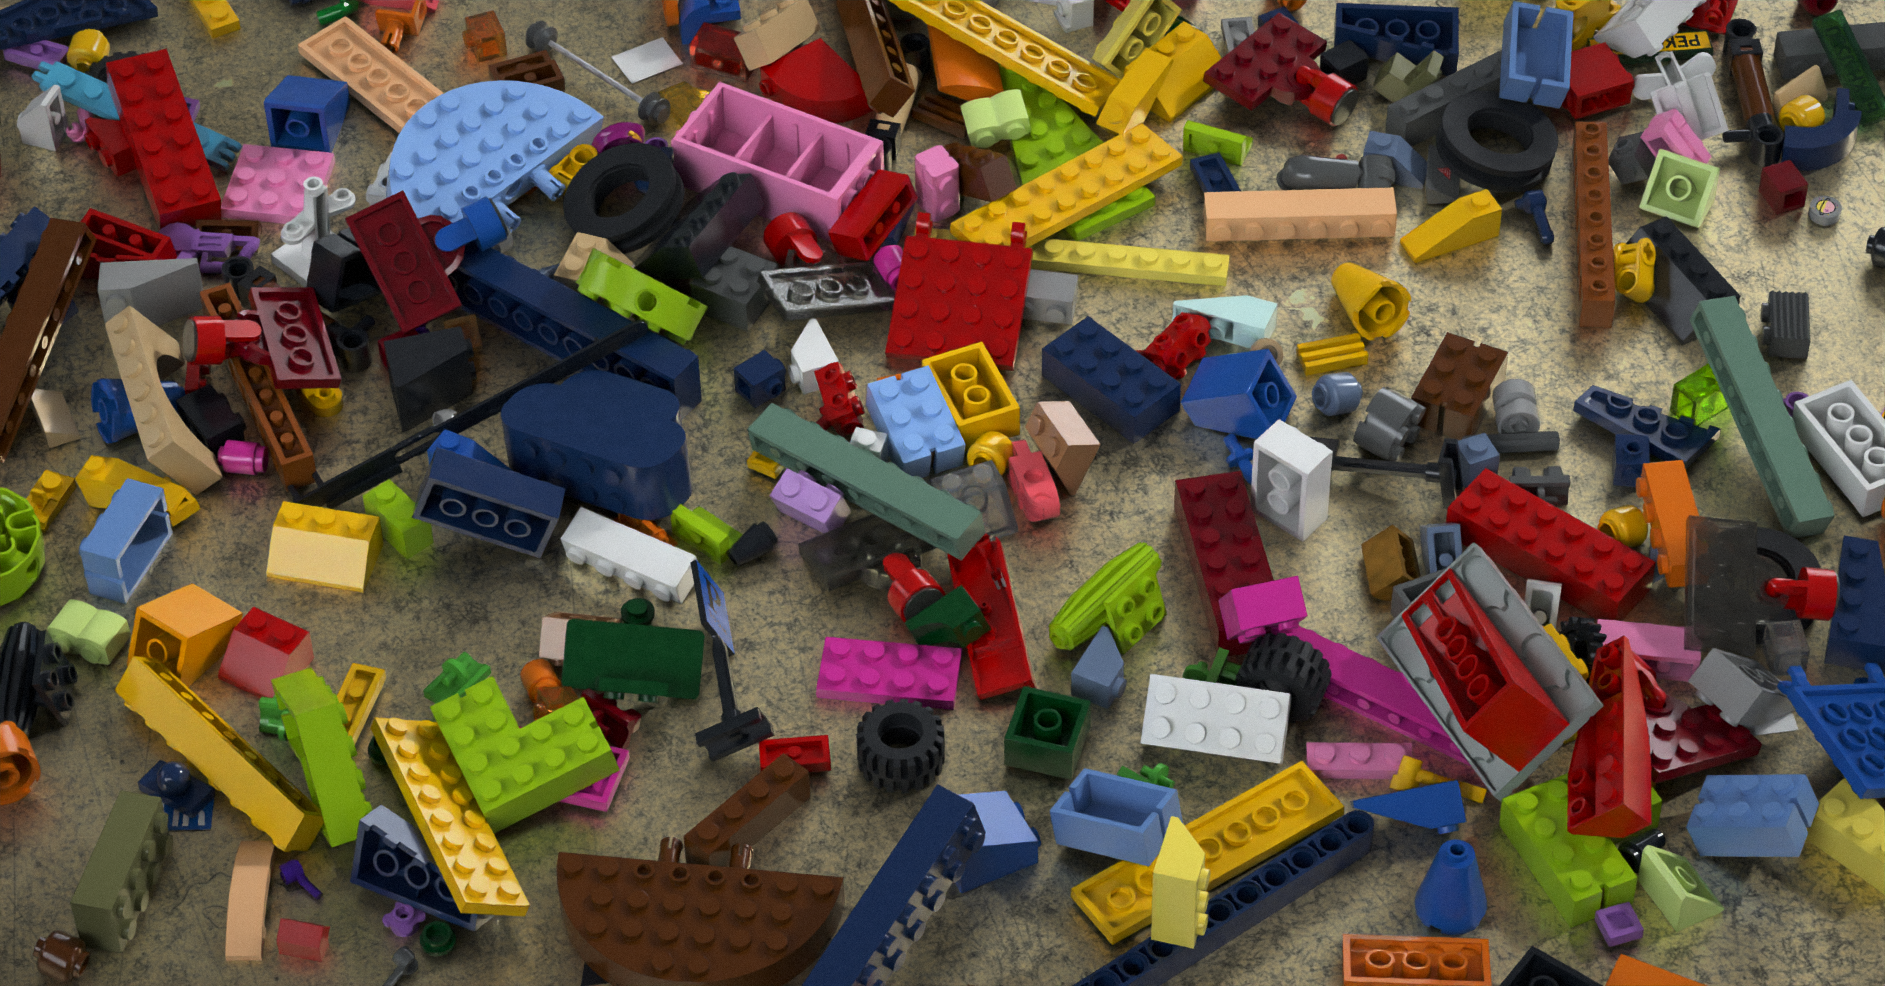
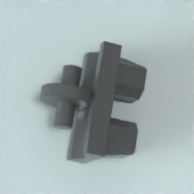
M1548 466L1543 469V476H1531L1530 469L1527 467L1513 468L1512 476H1509L1510 482L1555 507L1557 505H1568V493L1571 484L1570 475H1564L1560 466Z

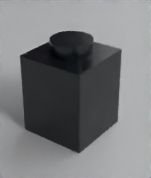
M1348 40L1321 53L1320 71L1327 75L1335 73L1356 85L1367 79L1369 56L1363 49L1359 48L1351 40Z

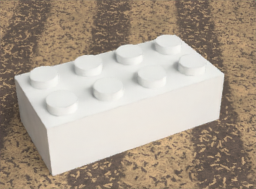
M1852 380L1794 402L1792 418L1794 419L1796 431L1801 442L1862 517L1880 511L1885 498V419Z
M1150 674L1141 744L1282 764L1292 695L1290 693Z

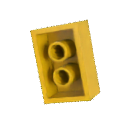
M983 342L921 360L922 367L929 365L966 444L965 451H968L970 446L984 432L997 431L1008 438L1020 435V407Z

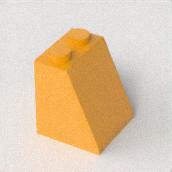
M193 583L136 608L126 666L129 665L133 656L157 658L189 688L225 654L233 629L242 620L243 613Z

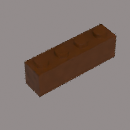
M786 754L780 755L683 836L686 863L729 867L731 847L734 844L740 843L739 854L742 855L744 844H748L751 847L754 846L810 799L809 771Z

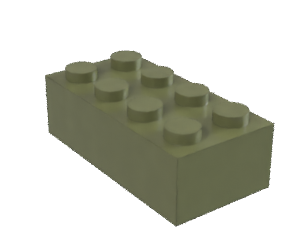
M123 790L119 792L70 901L79 938L86 942L87 947L123 953L127 941L132 940L135 935L137 918L140 912L146 910L151 886L158 882L161 874V863L165 856H169L173 847V836L169 834L168 814L164 812L161 797Z

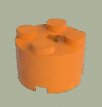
M4 721L0 724V805H7L26 797L31 792L29 787L35 779L38 782L41 775L40 765L27 735L12 721Z

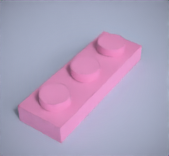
M1306 742V765L1319 779H1392L1393 774L1397 775L1403 755L1412 757V743Z

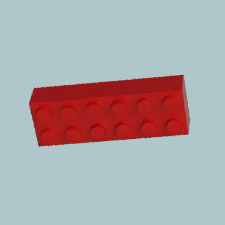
M167 48L107 62V85L158 230L160 231L161 228L168 224L176 222L194 227L196 226V219L221 220V198Z
M1486 468L1447 507L1446 523L1454 522L1460 524L1461 543L1469 547L1473 542L1476 543L1493 562L1525 580L1533 579L1562 583L1560 599L1595 619L1622 621L1652 589L1656 564L1654 560Z

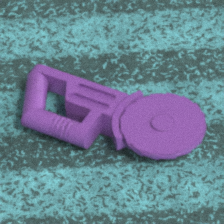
M180 222L170 223L158 232L171 238L177 256L181 252L191 254L193 258L197 259L199 256H202L200 272L208 274H222L221 268L224 262L212 261V257L228 258L236 246H244L237 256L251 259L260 244V239L257 237L201 232L199 228L195 230L188 224Z

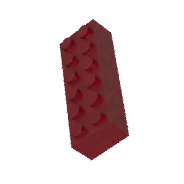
M1241 471L1175 480L1174 508L1216 654L1219 647L1229 650L1228 656L1247 654L1252 642L1239 644L1238 639L1227 640L1218 600L1232 589L1274 581Z

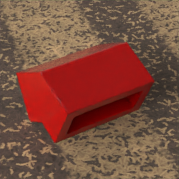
M281 918L276 939L279 954L322 962L329 946L328 935L330 927Z

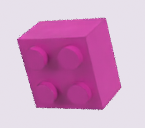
M1298 576L1232 589L1218 600L1227 640L1238 639L1239 644L1253 642L1257 637L1265 635L1266 632H1271L1275 635L1278 633H1292V629L1298 628L1299 622L1308 616Z

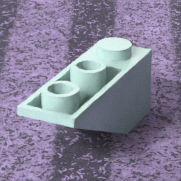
M1248 295L1179 300L1173 303L1172 322L1182 312L1200 315L1206 318L1211 325V329L1208 331L1211 338L1251 348L1253 343L1261 338L1270 339L1276 327L1277 303Z

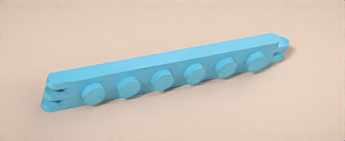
M42 61L38 66L41 72L35 71L32 74V79L40 83L39 88L46 91L51 86L58 85L60 86L64 101L104 119L120 121L107 83L58 61H55L53 65ZM193 122L208 165L226 172L229 168V164L226 161L233 162L236 157L233 152L238 153L242 145L229 137Z

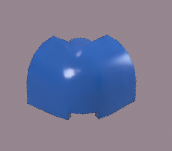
M679 0L678 2L679 30L682 45L712 41L711 23L741 19L738 0Z

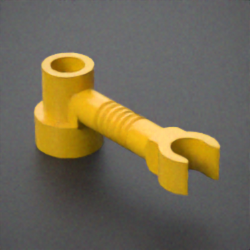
M1403 755L1397 775L1393 774L1389 788L1402 791L1417 788L1420 783L1432 785L1455 779L1421 769L1423 761ZM1458 781L1461 797L1483 803L1487 789Z

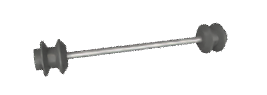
M538 21L527 29L525 41L529 48H535L536 52L543 50L549 52L553 48L639 103V118L642 120L648 119V123L651 126H658L669 118L670 102L668 99H660V95L656 92H651L644 98H641L556 43L558 38L556 28L548 27L545 21Z

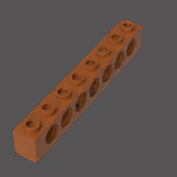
M1575 121L1572 164L1579 327L1612 328L1615 308V283L1607 122Z
M230 282L199 292L204 316H220L222 320H235L238 312L243 311ZM241 356L224 360L264 446L268 447L269 456L286 492L289 491L287 487L289 485H294L295 489L315 483L312 476L316 472L314 455L282 389H275L269 366L252 363Z

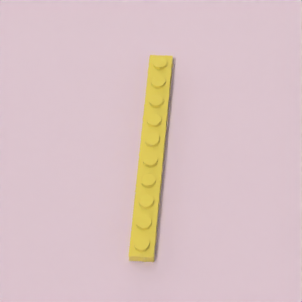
M916 227L914 228L913 236L916 235ZM932 228L930 238L959 241L950 233V230ZM1047 238L1028 247L1033 249L1031 269L1226 286L1230 255Z

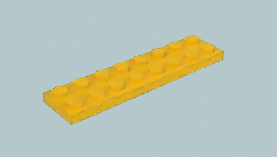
M888 0L897 5L899 9L915 15L926 24L945 32L952 39L961 41L975 49L977 53L986 55L1000 63L1004 68L1025 77L1030 83L1041 86L1053 93L1057 98L1064 99L1078 107L1082 112L1094 117L1103 110L1109 95L1121 81L1118 77L980 0Z
M1140 123L1127 130L1123 135L1119 134L1018 187L1005 196L950 223V233L959 241L1010 246L1012 223L1022 222L1026 224L1025 231L1028 234L1025 248H1028L1182 166L1183 155L1143 123Z
M375 717L370 729L460 913L525 917L530 904L437 722L429 720H404L395 717Z
M1301 760L1184 825L1205 852V869H1210V878L1206 892L1343 816L1345 806ZM1158 856L1150 866L1121 860L1071 888V898L1112 945L1152 923L1153 871Z

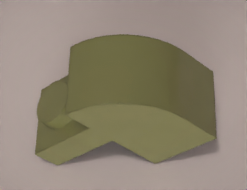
M1434 50L1416 66L1396 52L1379 68L1372 88L1390 101L1396 102L1437 82L1442 74L1440 67L1444 57Z

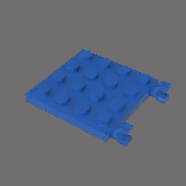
M1866 663L1864 670L1868 674V678H1856L1853 682L1854 684L1817 686L1810 685L1801 666H1790L1787 673L1790 675L1792 682L1780 681L1777 685L1778 689L1787 695L1797 714L1805 721L1814 734L1815 739L1831 757L1833 764L1849 782L1853 792L1860 799L1885 798V678L1880 666L1877 663Z

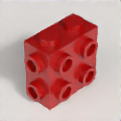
M1606 42L1571 52L1570 89L1562 106L1569 110L1574 119L1624 106L1631 102L1632 90L1635 87L1633 76L1624 69L1618 55L1611 51Z

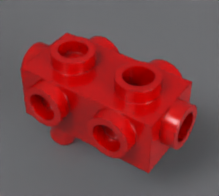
M1182 312L1173 319V322L1160 335L1154 338L1153 342L1146 349L1135 351L1175 380H1179L1186 375V367L1192 361L1199 360L1205 356V347L1212 341L1208 333L1211 325L1203 316Z
M838 361L814 371L824 406L819 408L822 417L816 423L825 431L832 426L837 434L842 437L852 435L856 427L864 428L861 415L865 414V410L858 395L855 396L853 391L857 389V384L851 371L845 372L842 364Z

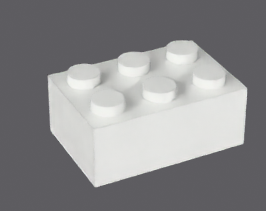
M1278 419L1254 441L1250 501L1253 512L1302 542L1307 539L1328 519L1333 451L1324 444L1316 442L1301 433L1297 428Z

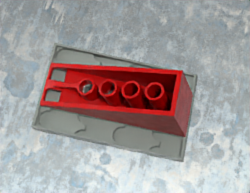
M1474 542L1376 636L1377 640L1492 795L1501 802L1502 798L1509 796L1514 788L1516 789L1539 768V765H1542L1564 744L1565 740L1567 741L1589 720L1590 716L1595 715L1604 706L1579 671L1570 663L1553 638L1545 631L1517 591L1511 587L1492 559Z

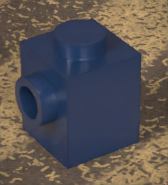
M766 350L759 352L734 367L735 391L754 408L772 398H776L786 390V369L784 364L778 358L774 359Z
M1615 434L1612 453L1613 486L1636 487V478L1641 477L1643 463H1650L1649 435Z

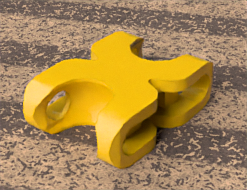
M1556 0V9L1573 11L1572 33L1575 37L1572 39V51L1579 50L1586 45L1593 37L1595 30L1600 31L1621 9V5L1613 0Z

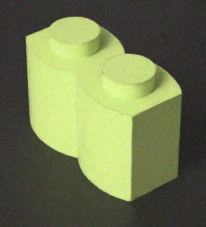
M1018 89L1003 91L991 98L974 99L960 106L970 144L976 148L990 147L1001 139L1016 140L1031 132L1021 91Z
M74 599L66 603L47 628L54 642H58L61 646L62 653L81 654L86 661L94 664H110L131 637L128 622L124 617L108 610H98L88 603Z

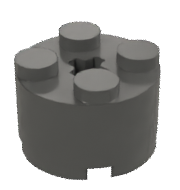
M1386 386L1376 393L1365 411L1368 412V415L1364 422H1359L1353 442L1385 461L1399 462L1405 451L1403 446L1406 442L1413 444L1420 433L1421 427L1417 424L1423 418L1426 407Z

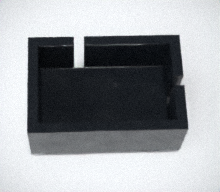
M349 228L339 231L337 235L333 233L314 241L311 250L309 274L307 276V287L314 288L318 304L331 313H335L382 294Z

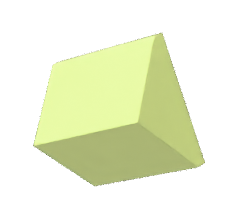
M1659 148L1639 208L1699 228L1715 201L1720 168Z
M1647 845L1643 849L1638 881L1676 932L1720 914L1725 909L1686 857L1651 845Z

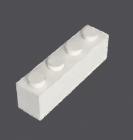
M580 507L561 537L566 556L574 563L583 565V563L589 564L607 577L614 575L623 579L626 584L635 589H641L642 587L652 591L657 598L669 602L673 600L682 604L694 585L690 562L697 560L696 555Z

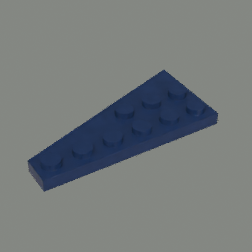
M22 0L0 10V50L74 35L85 29L98 30L158 17V7L149 0Z

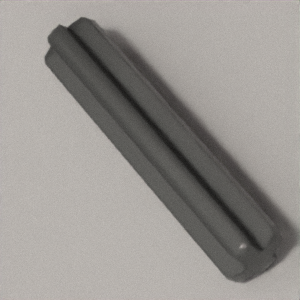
M1557 431L1486 434L1498 453L1555 451L1560 446V438ZM1465 435L1462 437V439H1466L1475 435Z

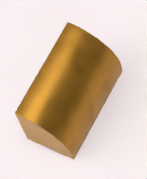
M1393 524L1361 544L1371 596L1384 601H1392L1394 586L1421 577L1413 539Z

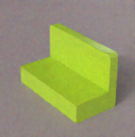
M1190 120L1186 122L1183 128V151L1201 156L1220 152L1225 162L1237 166H1242L1253 145L1252 137Z
M680 504L670 515L672 533L720 565L729 559L726 551L743 535L700 506L691 511Z

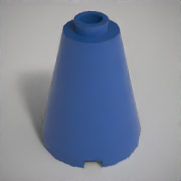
M101 378L96 380L97 382H93L91 388L93 413L99 412L101 422L96 423L102 439L106 443H116L138 433L122 379ZM160 380L170 403L178 414L175 400L186 395L183 386H179L176 381Z
M1453 839L1441 845L1415 896L1417 916L1428 928L1432 925L1435 928L1441 929V934L1463 935L1475 930L1487 911V898L1475 851L1469 843L1463 840Z

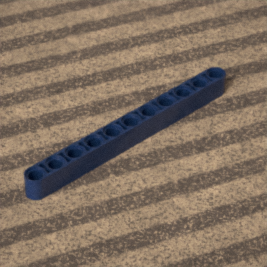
M1354 810L1348 812L1208 901L1205 914H1208L1206 932L1204 936L1198 935L1194 949L1151 940V937L1072 986H1160L1366 856L1371 851L1373 844L1374 819L1364 811Z

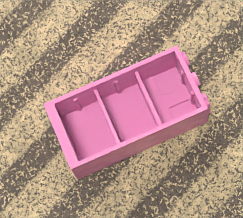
M719 82L709 95L706 94L702 104L696 111L690 113L687 122L680 130L676 131V135L671 140L674 154L673 166L682 178L685 188L700 193L727 173L751 174L764 203V206L757 215L773 220L775 217L787 212L799 213L805 218L817 237L830 242L832 241L828 234L829 229L878 169L884 170V147L882 140Z

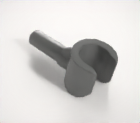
M407 946L399 948L394 953L392 960L398 967L394 969L382 986H394L404 974L411 975L417 971L418 961L415 959V954Z

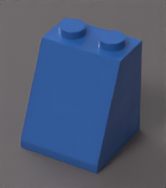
M287 75L264 100L271 147L332 153L350 107L347 82Z
M1262 349L1202 358L1181 400V404L1197 427L1258 439L1278 419L1283 422L1286 421L1297 395L1270 350Z
M1006 790L957 794L974 803L986 832L982 847L977 853L971 854L965 863L966 867L962 877L955 883L961 894L1038 863V847L1041 846L1040 836L1034 827L1028 826L1021 805L1017 801L1013 802Z

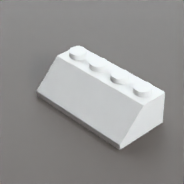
M1628 0L1593 38L1597 43L1606 42L1609 48L1632 58H1637L1644 54L1652 56L1664 47L1662 44L1664 40L1671 38L1679 31L1677 28L1679 24L1684 23L1694 15L1692 10L1707 0Z

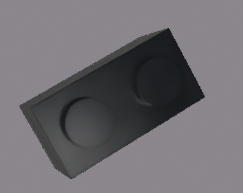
M211 384L175 400L178 415L197 439L215 454L216 459H218L220 446H224L227 440L245 441L244 431L247 430L243 417L239 412L234 413L231 410L227 397L223 393L218 394Z

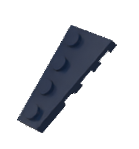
M1592 385L1575 400L1573 407L1574 412L1614 434L1649 435L1650 454L1663 461L1683 460L1685 469L1719 439L1721 432L1720 428L1712 425L1708 429L1694 425V419L1682 415L1679 419L1662 414V408L1653 405L1633 404V398Z

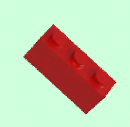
M881 169L875 172L828 231L837 255L868 261L918 199L909 175Z

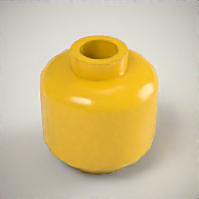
M85 29L79 31L71 39L67 52V61L72 68L80 72L90 71L89 66L92 63H98L104 56L109 55L110 43L98 30Z
M1800 95L1782 106L1778 116L1779 126L1784 133L1785 125L1798 127L1824 125V109L1816 98L1810 95Z
M997 431L984 432L968 450L967 463L970 469L983 479L993 480L999 478L1009 468V457H1013L1012 441L1006 435Z
M1623 505L1604 512L1599 519L1597 530L1630 548H1635L1642 545L1646 540L1648 523H1645L1640 509L1634 505Z

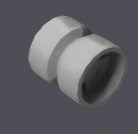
M1510 379L1497 385L1493 390L1492 398L1496 412L1495 418L1498 433L1538 432L1540 429V419L1533 385L1522 379Z

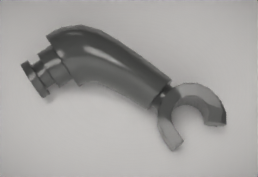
M1302 154L1288 159L1283 169L1277 173L1276 179L1279 187L1283 190L1356 188L1357 183L1358 188H1390L1391 184L1395 183V170L1392 169L1391 158L1383 155H1366L1361 157L1358 162V160Z

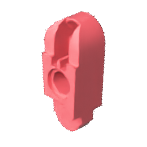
M1024 439L1012 442L1013 457H1009V473L1006 475L1019 509H1023L1026 518L1031 522L1059 517L1060 503L1057 489L1041 451L1031 453Z

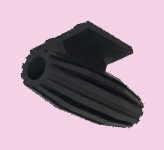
M28 622L15 623L14 626H10L0 647V724L4 721H12L25 732L27 737L37 715L38 706L49 708L62 727L69 725L70 711L74 708L73 689L78 679L74 664L69 663L62 653L59 643L54 642L47 630L40 631L36 629V626Z

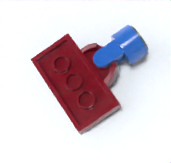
M402 190L345 218V222L403 335L462 307L448 277L460 267L464 259L466 244L475 241L483 252L507 240V236H509L507 227L491 198L485 196L462 207L461 213L463 218L452 223L443 218V216L428 215L418 219L405 192Z

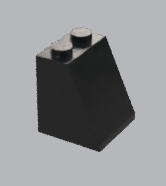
M461 326L384 341L390 387L402 432L415 428L432 418L434 412L447 409L473 394L471 381L477 380L474 361H469L468 358L474 357L471 339H464Z

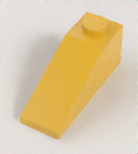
M1145 48L1109 95L1096 124L1107 133L1118 136L1119 134L1123 135L1127 130L1140 123H1144L1174 60Z
M1488 189L1460 197L1400 238V244L1412 261L1418 263L1498 237L1502 208Z
M91 455L75 477L89 507L107 509L114 492L121 488L127 478L163 488L168 508L166 512L169 513V516H173L187 495L184 487L119 458Z

